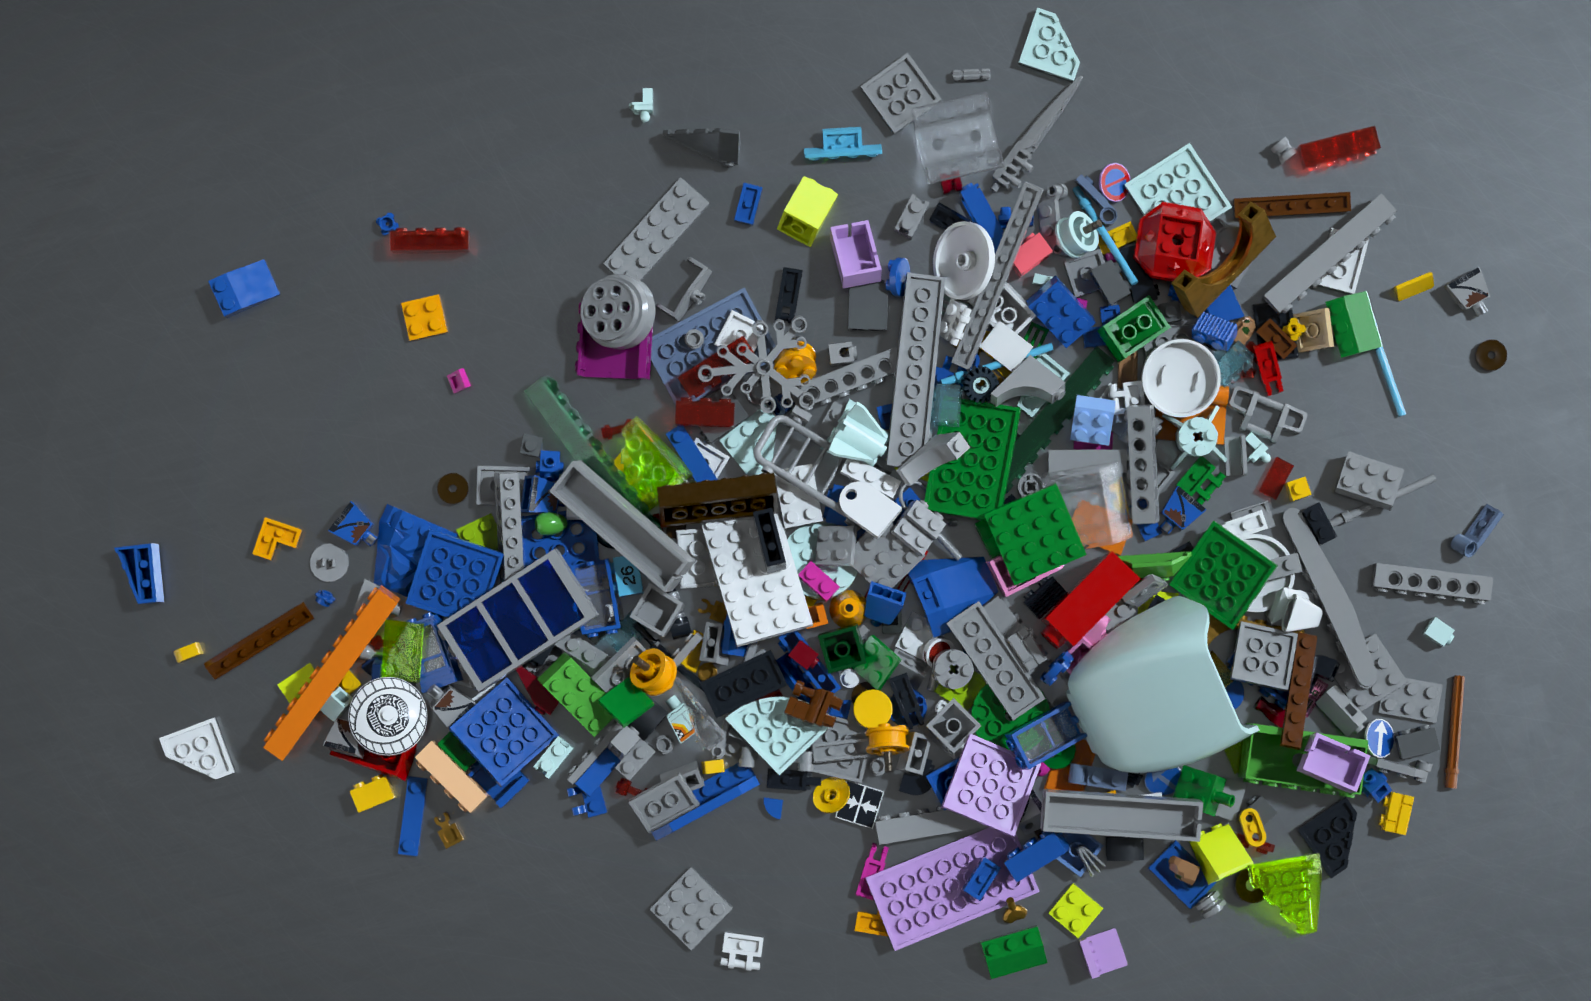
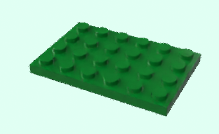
M944 396L937 435L960 432L970 448L957 460L944 463L930 471L924 499L929 505L928 509L930 511L987 521L984 513L1004 504L1021 408L998 405L996 407L992 403H981L980 401L977 403L974 400Z

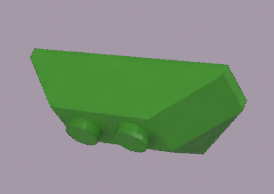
M1192 551L1123 555L1118 557L1140 578L1138 582H1142L1145 576L1151 574L1167 581L1192 556Z

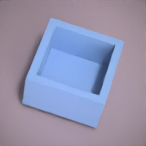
M1077 395L1070 440L1109 446L1116 401Z

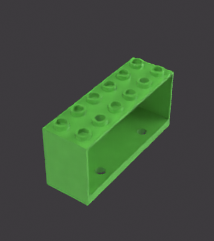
M1245 723V725H1257L1260 731L1243 739L1238 777L1243 778V782L1259 784V780L1263 781L1262 785L1278 787V783H1282V788L1297 790V787L1301 786L1303 791L1316 792L1317 789H1320V793L1336 795L1337 791L1339 796L1355 798V794L1361 795L1364 774L1357 792L1348 793L1297 771L1298 767L1294 766L1292 762L1293 756L1297 753H1308L1304 750L1310 734L1315 732L1303 731L1301 749L1297 750L1280 746L1283 728ZM1319 733L1351 747L1350 750L1356 749L1367 754L1369 740Z

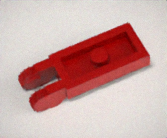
M1269 341L1253 346L1261 381L1267 396L1272 395V389L1269 384L1272 381H1275L1278 392H1283L1282 376L1273 342Z

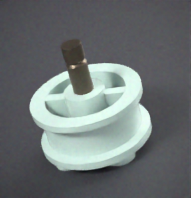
M1080 211L1073 212L1068 218L1065 217L1058 220L1055 226L1056 245L1072 258H1079L1085 252L1095 250L1099 242L1097 229L1102 227L1101 220L1098 219L1093 222L1085 213Z

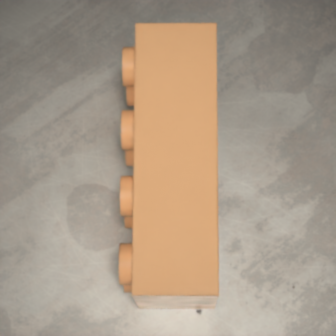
M435 740L431 741L415 757L418 760L416 764L423 771L428 770L432 774L430 778L437 785L442 784L446 788L444 792L451 799L455 797L459 801L457 805L465 813L468 811L470 813L474 812L490 795L467 772L462 770L437 745L438 743Z

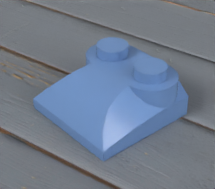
M1064 833L1063 836L1069 843L1070 848L1056 859L1081 877L1087 868L1075 849L1076 846L1084 845L1097 856L1104 845L1089 834Z

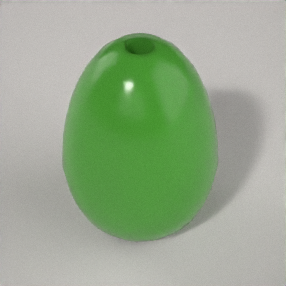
M546 512L539 514L535 518L536 531L541 535H554L562 532L567 527V519L558 513Z

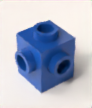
M541 450L540 461H536V473H540L539 477L551 482L558 481L559 474H563L564 462H560V451Z
M1371 768L1364 773L1362 793L1367 798L1371 796L1379 803L1392 789L1386 782L1388 780L1381 771L1377 773Z

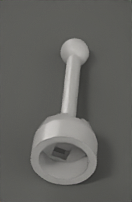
M367 645L360 654V659L369 660L374 655L400 658L403 661L408 658L406 653L394 654L374 651L370 645Z

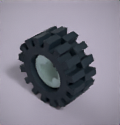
M972 366V370H966L968 372L967 375L963 374L962 376L964 380H961L962 390L972 401L974 400L977 403L979 401L985 403L986 399L990 401L991 393L999 385L997 376L986 366ZM980 380H984L985 385L981 386L980 389H977L976 383H979Z

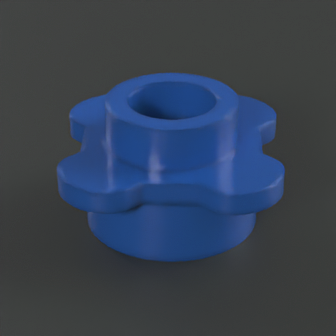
M387 213L376 220V224L380 226L383 235H388L390 231L399 228V224L395 222L392 213Z
M319 590L318 593H315V601L322 606L329 607L336 600L329 591Z

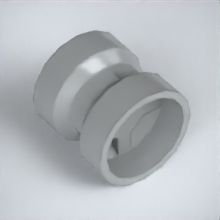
M1286 137L1271 148L1272 152L1279 156V161L1282 164L1297 153V150L1289 145V140Z

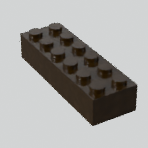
M761 473L752 476L743 475L736 478L703 480L695 483L685 482L679 485L657 487L661 528L752 517L753 512L772 508L774 514L778 513L774 473Z

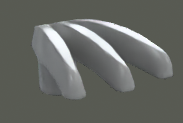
M1084 845L1076 846L1075 849L1091 877H1094V874L1086 860L1090 862L1098 873H1100V869L1090 856L1102 867H1106Z

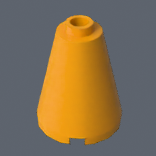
M846 590L833 597L829 607L832 620L840 627L858 623V626L861 625L866 619L864 616L866 599L862 594L854 590ZM846 605H852L853 610L851 612L846 611Z

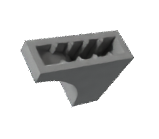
M1029 355L991 393V403L997 407L1002 402L1013 397L1035 396L1053 404L1065 395V382Z
M960 432L935 435L896 471L905 484L911 486L936 467L949 461L957 460L970 446Z

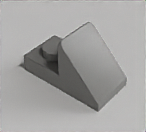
M731 726L724 746L725 755L739 760L741 759L742 747L746 745V740Z

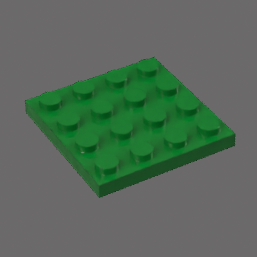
M1057 483L984 513L1015 586L1087 555Z
M1213 521L1191 552L1192 556L1180 568L1169 585L1188 599L1204 605L1209 614L1234 630L1278 565L1222 525Z

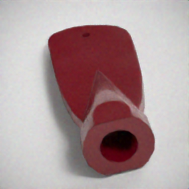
M1260 696L1253 708L1261 711L1271 722L1283 728L1285 709H1281L1276 704L1270 703Z

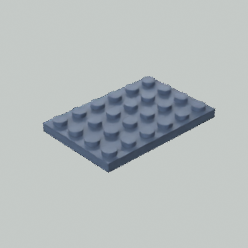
M745 287L652 336L651 361L678 411L721 389L722 384L727 383L734 375L713 376L710 381L703 382L698 377V369L702 365H709L711 368L733 366L727 359L718 356V346L714 345L732 310L753 321L762 320ZM693 329L699 330L704 336L703 345L697 349H691L685 343L686 333ZM769 332L765 335L767 355L776 346ZM757 346V348H756L754 354L759 357L758 346ZM720 349V350H719V353H720V354H725L726 351L723 350V349ZM737 357L738 359H740V360H741L743 363H745V364H751V363H753V362H751V361H750V362H747V361H745V360H743V359ZM704 369L702 371V374L708 375L709 371L707 369Z

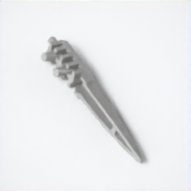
M1083 76L1076 78L1060 93L1029 127L992 175L996 181L990 189L997 192L1001 186L1009 189L1010 184L1020 188L1022 181L1017 179L1016 176L1020 175L1022 168L1029 173L1032 172L1034 166L1027 162L1032 159L1031 153L1035 152L1040 142L1054 125L1078 88Z

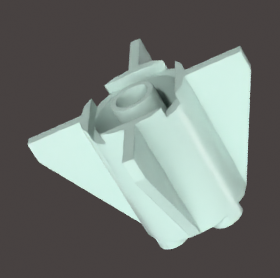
M849 399L843 414L838 420L837 427L833 428L830 436L827 438V441L831 444L826 452L838 457L861 460L873 467L877 462V456L882 457L887 449L884 444L888 443L889 432L878 425L864 405Z
M1216 405L1206 419L1194 417L1183 423L1167 414H1163V418L1178 428L1175 433V441L1181 453L1170 467L1172 470L1178 466L1186 455L1189 457H1200L1211 452L1223 462L1227 461V458L1215 447L1218 432L1211 423L1220 407ZM1193 433H1198L1200 435V440H1197L1195 442V437L1193 436Z

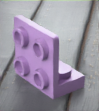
M1115 928L1078 940L1092 979L1100 977V974L1128 965Z

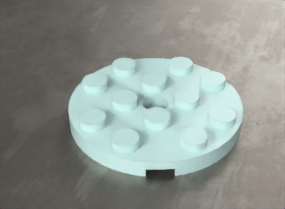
M826 522L808 524L798 528L789 536L787 541L798 574L810 561L815 564L818 527L836 525ZM817 566L840 586L839 590L831 598L846 591L853 583L858 572L853 566ZM799 578L805 596L816 600H823Z

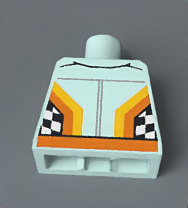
M674 695L666 701L672 710L666 717L681 744L711 722L689 699L681 703Z

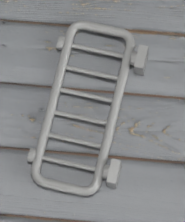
M797 405L794 406L788 417L785 415L773 417L753 450L756 462L763 466L761 471L778 475L846 517L840 508V502H835L824 495L843 461H846V458L839 457L838 464L820 493L807 484L831 443L804 427L812 415ZM784 423L791 428L770 462L762 457L761 450L776 425ZM795 430L807 437L788 472H786L774 463ZM810 440H812L824 449L806 480L802 482L791 475ZM878 456L877 462L873 467L890 475L895 467L886 466V460ZM846 517L845 523L847 525L856 526L855 522Z

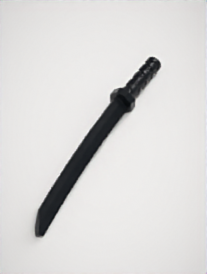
M639 622L633 624L632 627L650 644V649H659L665 656L673 659L671 657L672 654L660 644L661 641L659 639L653 638ZM681 663L677 670L703 691L700 684L702 680Z

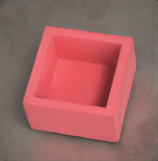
M1040 232L1036 235L1031 233L1023 241L1024 244L1019 249L1012 269L1019 278L1051 256L1053 252Z

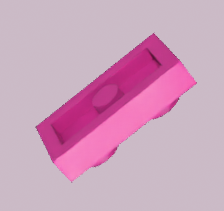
M812 561L798 574V577L825 602L840 588Z

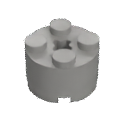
M946 649L939 652L932 663L934 679L940 685L949 689H958L965 686L972 678L974 672L969 656L957 649ZM950 665H953V666L956 665V667H955L956 672H955V673H953V672H950V673H949V671H950V667H949V666H950Z

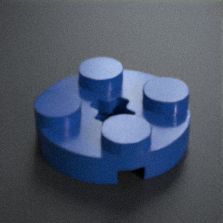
M1067 650L1065 653H1061L1048 666L1049 671L1042 673L1040 679L1045 684L1052 685L1059 673H1064L1071 666L1070 663L1074 660L1073 655Z

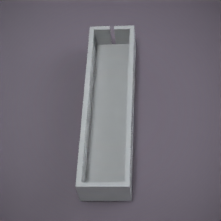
M581 460L572 461L550 490L555 497L664 592L673 591L683 578L681 575L686 574L696 561Z
M1043 789L1040 828L1046 832L1200 842L1201 823L1194 821V817L1197 820H1202L1203 802L1199 799Z

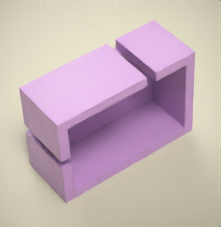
M869 220L851 223V237H848V224L830 227V241L842 287L848 288L880 282L882 269Z
M1319 733L1310 734L1304 750L1308 753L1302 755L1297 771L1345 792L1355 793L1362 780L1370 755L1356 749L1350 750L1351 747Z

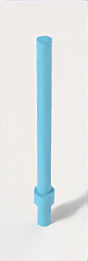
M1079 186L1074 187L1072 190L1080 201L1079 205L1082 210L1086 211L1093 222L1098 220L1099 217L1092 208V202L1089 197L1084 195ZM1102 224V227L1097 229L1130 284L1132 286L1137 284V278Z
M1383 347L1377 348L1375 350L1398 416L1405 415L1406 412Z
M1052 343L1031 349L1024 360L1029 355L1034 357L1054 350ZM998 361L983 365V367L986 366L991 371L1004 367ZM959 371L953 376L941 379L942 386L944 387L956 382L958 384L961 383V380H964L963 374L967 375L968 372Z

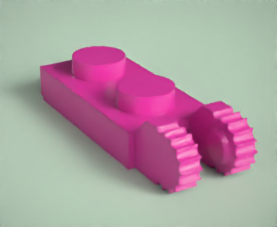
M872 843L855 895L874 900L865 877L884 870L886 864L884 862L889 847L884 846L881 852V859L878 861L873 859L877 844Z

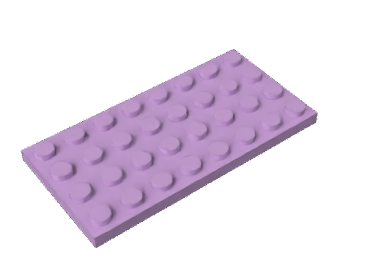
M989 827L865 877L894 951L1007 906L1006 899L1012 897L1016 902L1040 892L1033 874L1016 883L1004 864L1007 859L1006 855L1017 847L1022 849L1017 834L1015 833V836L1011 837ZM985 857L1001 867L981 901H978L962 891V888L981 858Z

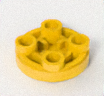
M879 690L862 692L856 698L853 706L856 721L865 728L878 727L879 724L887 723L891 718L893 710L889 697Z

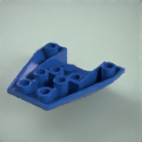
M984 557L960 558L957 561L955 558L921 560L907 574L923 607L933 638L952 632L946 624L978 601L983 606L999 593Z

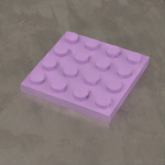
M969 734L941 807L1014 837L1041 763L1029 770H1022L1015 762L1016 756L1013 751Z

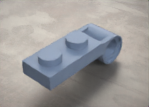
M1081 174L1075 180V183L1102 209L1099 214L1102 224L1104 226L1113 225L1117 219L1116 210L1108 203L1101 191H1098L1093 186L1094 182L1087 175L1084 177ZM1110 212L1113 215V220L1105 221L1103 213Z
M1486 504L1465 535L1457 534L1451 542L1452 549L1468 558L1472 557L1504 514L1500 510Z
M1071 763L1068 783L1126 791L1128 772Z

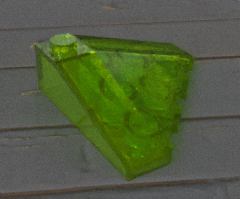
M636 416L622 429V436L625 437V448L621 449V464H624V475L620 476L619 491H623L622 497L645 515L658 505L657 487L682 484L693 473Z
M1320 853L1302 854L1247 865L1250 885L1254 889L1260 888L1265 893L1263 898L1271 906L1277 905L1282 910L1279 914L1288 923L1293 921L1298 926L1296 931L1300 935L1317 932L1322 881Z

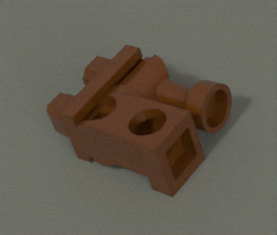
M797 680L792 695L799 697L803 694L811 698L808 704L790 696L784 714L821 728L822 726L833 728L837 718L827 713L829 708L840 711L843 700L836 697L833 692L804 687L805 683Z

